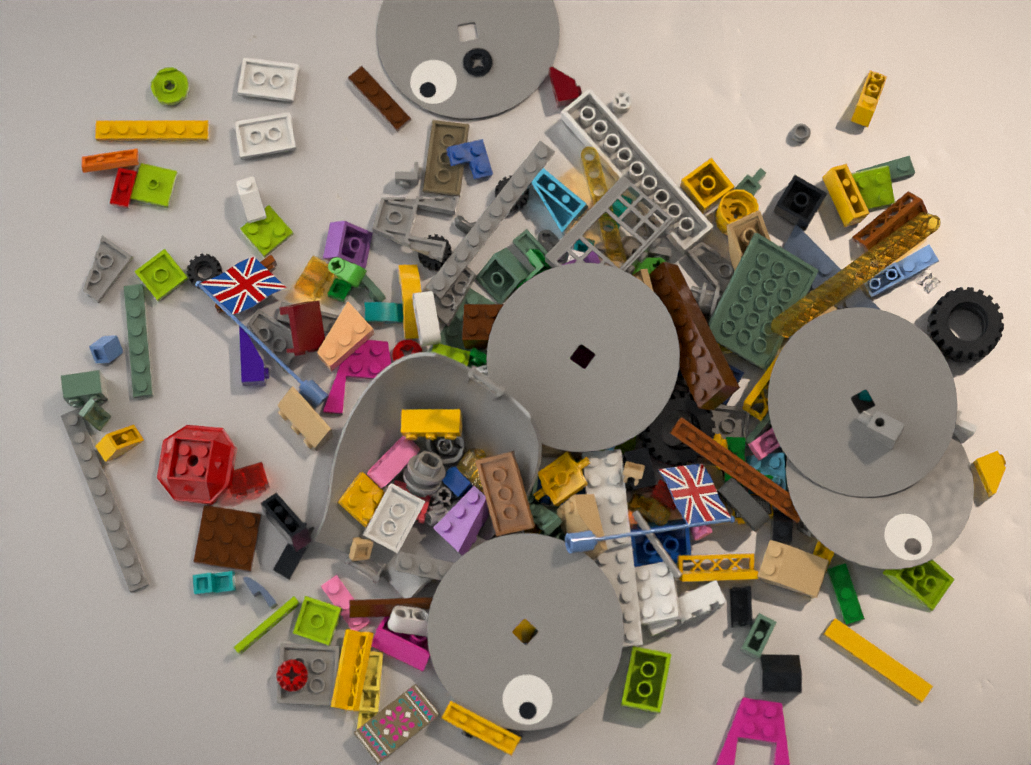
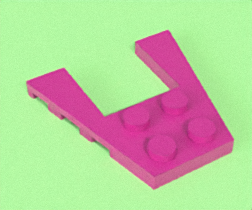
M367 340L340 364L323 410L324 413L343 415L347 377L374 379L383 369L392 364L388 341Z
M743 697L716 765L735 764L738 737L776 743L774 765H790L782 703Z

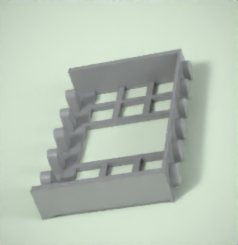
M623 175L545 255V262L552 268L562 266L557 261L567 252L576 260L575 263H585L583 260L593 251L602 259L599 264L604 265L607 263L611 267L632 274L636 269L635 265L638 262L642 263L648 257V252L660 245V239L664 235L668 236L674 230L675 219ZM626 190L637 198L631 205L621 197ZM617 199L627 207L619 218L609 210ZM640 201L650 209L645 216L634 208ZM631 211L641 219L633 229L622 221ZM605 212L642 244L620 268L583 237L584 233ZM653 213L664 221L659 228L648 220ZM644 223L655 231L646 241L636 233ZM579 239L589 247L581 257L577 256L570 249Z

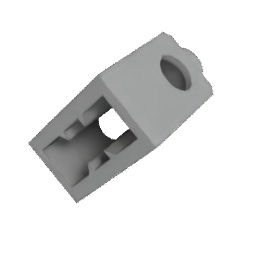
M863 411L858 419L859 422L867 426L866 434L891 450L905 424L880 411H876L874 416Z

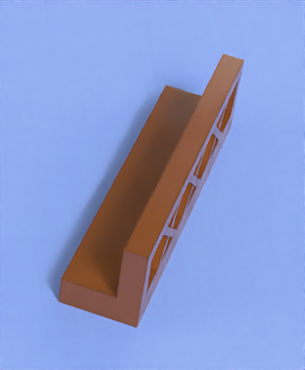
M908 191L852 238L864 248L867 256L872 259L925 216L928 211L923 200ZM909 199L913 200L909 204H904ZM898 211L896 215L890 216L893 212ZM884 223L881 227L876 228L878 224ZM869 234H870V236H869L868 238H866L865 240H862V239H861V238L864 237L865 235H869Z

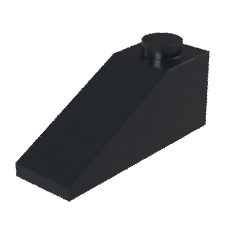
M772 505L773 516L771 517L770 540L790 545L792 543L793 519Z

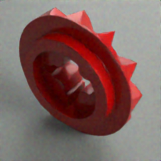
M407 339L395 345L392 356L395 362L404 357L401 350L407 353L412 350L411 354L423 351L416 341Z
M298 660L284 661L278 667L276 674L277 682L284 690L297 691L307 682V668ZM291 667H293L294 673L301 674V676L294 677L293 684H291L289 677L284 676L290 673Z

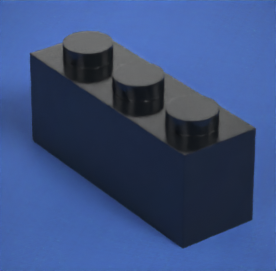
M277 492L261 502L266 518L296 552L312 542L307 526Z

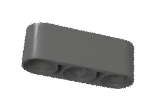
M731 477L717 490L722 499L753 531L757 532L770 520L766 511L734 478Z

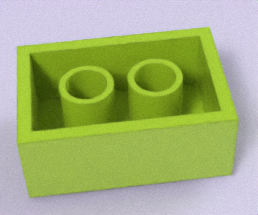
M633 646L620 706L660 714L672 654Z

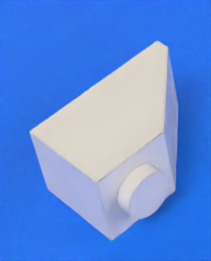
M254 176L236 181L248 223L267 218Z

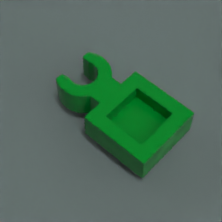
M335 278L327 293L328 297L346 303L353 286L341 279Z

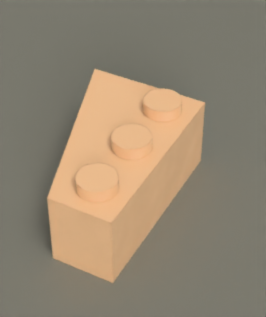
M349 302L346 303L317 352L319 359L331 372L375 334L373 328Z

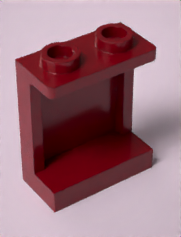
M306 301L279 307L280 315H289L293 348L286 349L287 353H294V356L305 355L306 351L308 353L317 352L325 340L320 302Z

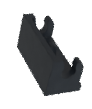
M735 586L730 588L731 628L751 627L753 625L751 586Z

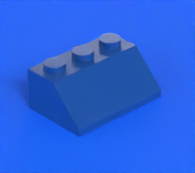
M684 519L647 522L651 529L687 524ZM629 524L630 532L643 531L638 524ZM689 528L654 533L675 564H677L678 555H691ZM645 534L631 536L634 568L664 562ZM683 560V563L692 562V561H691V560Z

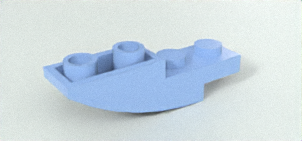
M929 244L899 262H894L864 279L862 282L870 296L874 297L922 273L923 270L939 262Z

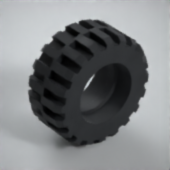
M963 287L956 288L955 291L950 290L932 308L927 320L929 322L927 332L931 334L929 338L943 352V356L946 359L949 356L952 357L953 362H958L959 360H962L963 363H969L971 360L976 362L982 357L987 356L1000 341L1003 335L1001 332L1004 330V323H1002L1004 316L1002 312L999 313L998 311L1000 308L999 304L992 302L993 297L991 295H988V297L983 295V290L979 289L975 292L974 287H967L966 290H963ZM956 310H968L974 313L982 324V334L980 337L973 341H966L955 336L948 323L951 313Z
M673 390L661 413L638 435L639 439L643 441V447H648L649 454L654 458L671 466H676L677 464L686 466L687 462L694 463L697 461L696 457L702 458L703 456L683 442L678 445L667 444L661 435V428L665 418L674 411H685L689 414L692 425L712 439L715 436L712 428L716 426L715 421L711 419L713 418L712 411L698 408L692 394Z

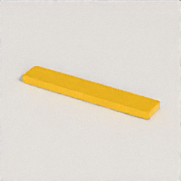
M836 618L833 619L823 634L921 703L933 687L930 683Z

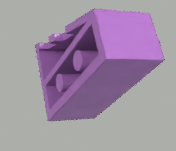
M473 486L434 527L437 533L461 556L466 554L472 544L476 542V536L480 528L484 526L490 515L485 495Z

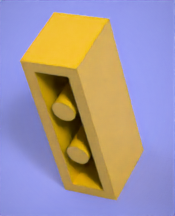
M843 164L830 168L822 179L844 227L861 223L870 213L848 165Z
M402 409L401 433L403 437L409 440H416L418 437H425L429 440H435L437 437H445V439L449 440L457 439V437H462V412L460 409Z

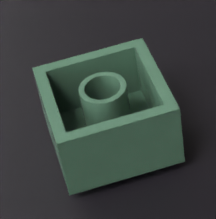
M100 370L61 376L63 399L73 408L84 407V404L90 398L99 405L103 404V401H108L106 378Z

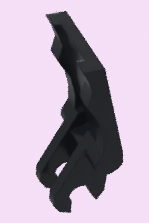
M313 526L310 527L309 530H308L309 533H310V536H311V534H312V532H313V530H314V527H313ZM287 543L273 571L290 580L309 546L306 545L296 552Z

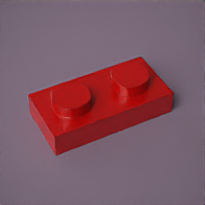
M118 168L110 205L129 209L138 174L137 171Z

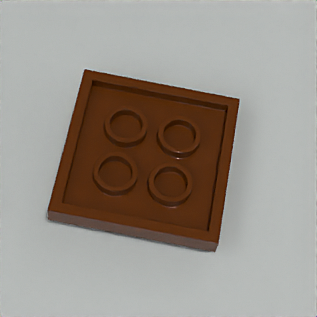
M204 505L193 562L252 572L262 514Z

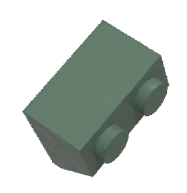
M506 247L491 257L477 275L476 280L499 304H503L517 290L519 284L531 273Z

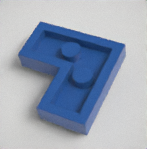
M483 139L446 148L451 167L469 163L474 180L493 175Z

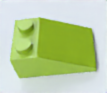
M933 559L910 568L885 569L883 571V574L895 585L932 611L955 580Z

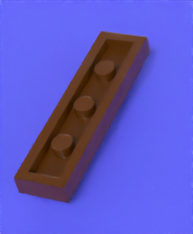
M360 66L348 77V80L396 132L400 131L411 121L409 115L363 66Z

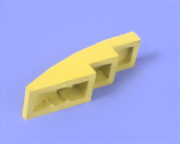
M370 651L359 707L357 729L379 713L383 652Z

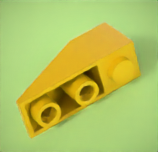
M869 71L851 118L852 122L869 127L887 76Z

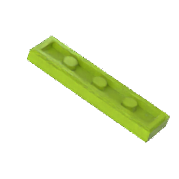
M293 596L233 648L239 654L244 653L300 605L299 601Z

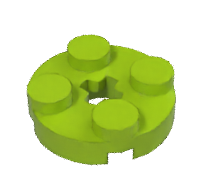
M168 67L156 73L157 75L151 81V90L160 104L175 105L187 98L189 83L183 72L178 71L176 68ZM169 82L175 85L172 90L165 89Z

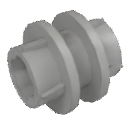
M704 282L702 288L692 286L691 292L702 314L709 315L707 320L709 322L723 294L719 293L720 286L717 285L715 291L706 289L707 283Z
M427 451L410 458L403 475L404 481L407 484L406 489L413 495L424 498L429 494L437 492L446 473L442 465L443 460L435 453Z

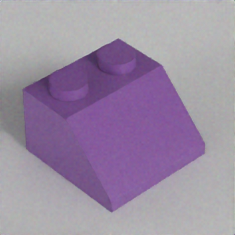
M347 221L330 222L323 259L331 261V259L339 257L365 269L373 232Z

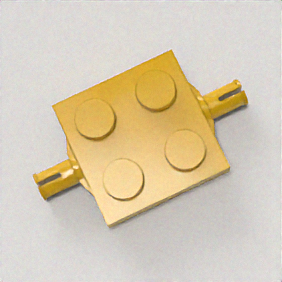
M566 452L540 470L538 476L541 480L542 488L533 494L536 500L539 501V499L548 495L553 504L559 506L586 487L588 483L583 476L582 469L591 464L589 459L585 457L577 463L572 454Z

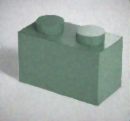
M759 613L740 651L758 659L777 622Z

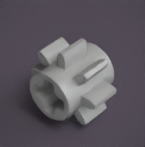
M444 483L441 484L437 492L429 494V497H432L433 500L431 504H441L442 508L444 504L446 506L451 505L449 500L454 498V495H451V489L445 488Z
M441 504L429 506L430 511H427L425 514L426 521L429 526L433 525L435 527L448 513L447 508H442Z

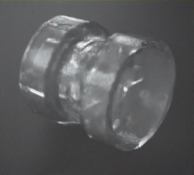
M929 268L915 279L917 285H921L927 295L941 283L938 278L932 276V271Z

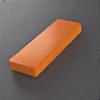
M138 149L83 156L81 168L83 173L139 165Z

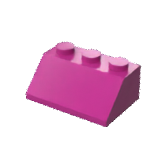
M384 617L376 630L371 646L416 669L424 671L431 659L427 636L394 632L388 627L390 617Z

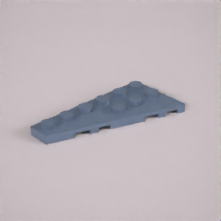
M796 224L783 249L819 270L807 294L830 306L833 305L837 310L856 307L880 310Z

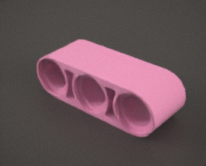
M402 436L369 469L367 475L380 488L385 487L408 464L410 458L418 454L420 448L413 440Z

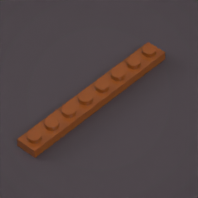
M682 417L679 418L670 431L673 436L797 523L800 521L790 493Z

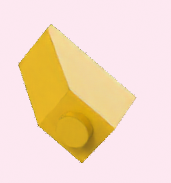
M133 424L106 434L95 447L104 461L107 462L122 456L143 442L144 439Z
M998 450L982 456L973 462L988 497L996 494L1006 469L1005 458L1002 454H999Z

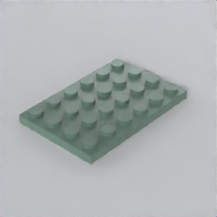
M754 233L708 323L717 343L766 371L773 362L819 270L762 235Z

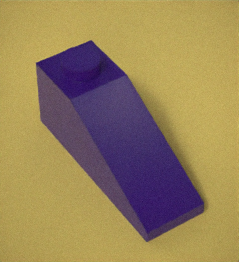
M239 326L241 382L243 386L266 385V379L270 378L269 367L266 368L247 332Z

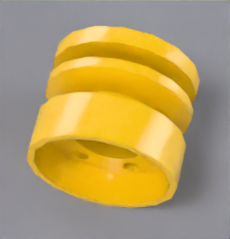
M740 189L726 193L715 212L717 228L728 236V224L759 210L756 198L751 193Z

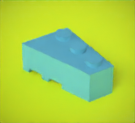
M543 168L531 183L564 236L586 211L588 206Z

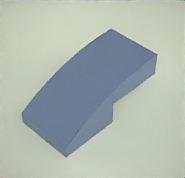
M247 576L243 578L254 597L262 594L271 609L278 606L275 599L263 586Z

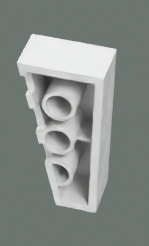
M717 581L706 582L699 585L698 589L694 591L688 590L681 593V597L678 598L680 619L646 625L651 637L723 607L726 600Z

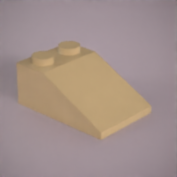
M760 210L727 225L730 260L734 271L754 233H758L770 240Z
M594 494L573 495L557 509V516L562 520L560 527L565 535L590 530L596 537L604 536ZM597 541L594 550L584 551L583 553L592 560H595L607 550L606 541Z
M770 540L758 573V578L764 583L817 598L829 560Z

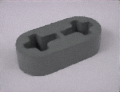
M543 230L538 235V242L547 252L560 241L550 230ZM543 236H545V237L550 236V240H549V241H550L552 244L550 245L547 241L542 242V241H543ZM567 252L557 262L564 261L567 257Z

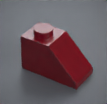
M549 67V77L557 108L570 105L582 95L580 85L577 86L575 79L560 70Z

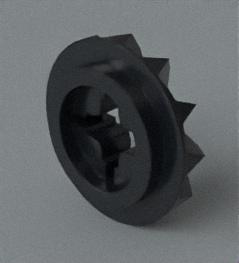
M482 48L471 49L463 58L464 69L469 75L475 77L484 76L490 72L493 65L490 53ZM483 57L481 63L484 67L478 65L473 68L475 64L473 59L478 60Z

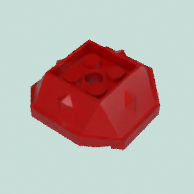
M186 425L163 440L157 479L177 502L213 505L232 486L238 448L224 428ZM198 458L197 465L193 466L194 460Z

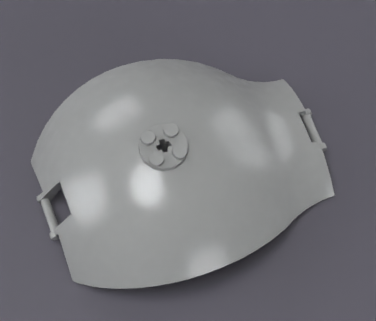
M432 352L411 354L393 362L370 382L357 400L345 423L336 448L325 513L319 529L313 538L315 542L323 543L348 554L344 563L346 565L350 564L371 578L373 583L377 584L382 576L403 598H414L433 579L394 571L397 553L371 540L373 547L369 559L381 567L380 571L376 573L360 561H352L349 558L350 546L353 543L352 538H369L363 535L366 527L361 525L338 503V500L360 472H364L367 475L369 469L403 436L401 433L402 409L461 410L462 437H457L454 440L445 439V437H437L435 440L418 437V439L413 441L420 448L417 455L424 451L435 453L443 460L442 465L446 472L451 467H462L477 482L475 487L483 494L484 491L475 463L476 460L514 451L526 496L528 497L535 484L542 455L541 437L533 417L518 401L505 391L506 387L504 385L500 386L476 370L475 366L469 368L454 359ZM408 464L385 487L381 488L384 492H386L390 483L394 484L395 480L405 482L403 475ZM452 490L450 491L451 495H454V498L449 500L450 503L454 499L460 498ZM432 497L430 498L429 506H433L431 504L433 501ZM491 515L487 518L484 526L480 528L476 536L477 540L472 544L469 551L496 537ZM426 518L424 524L415 520L399 550L453 563L462 557L437 533L433 525H428Z

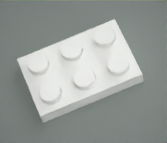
M243 57L237 93L243 96L294 102L299 64Z
M290 112L234 122L241 159L297 150Z
M390 483L363 535L398 553L425 501Z
M665 562L635 567L641 625L680 619L676 580Z

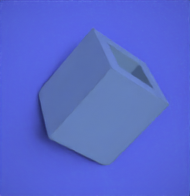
M117 335L103 336L89 346L95 363H110L123 353Z

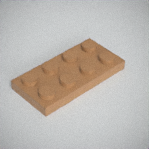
M514 451L476 460L475 463L496 536L535 527Z

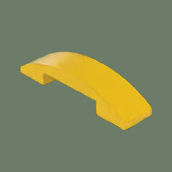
M417 264L398 265L404 316V339H419L412 300L413 293L421 292Z

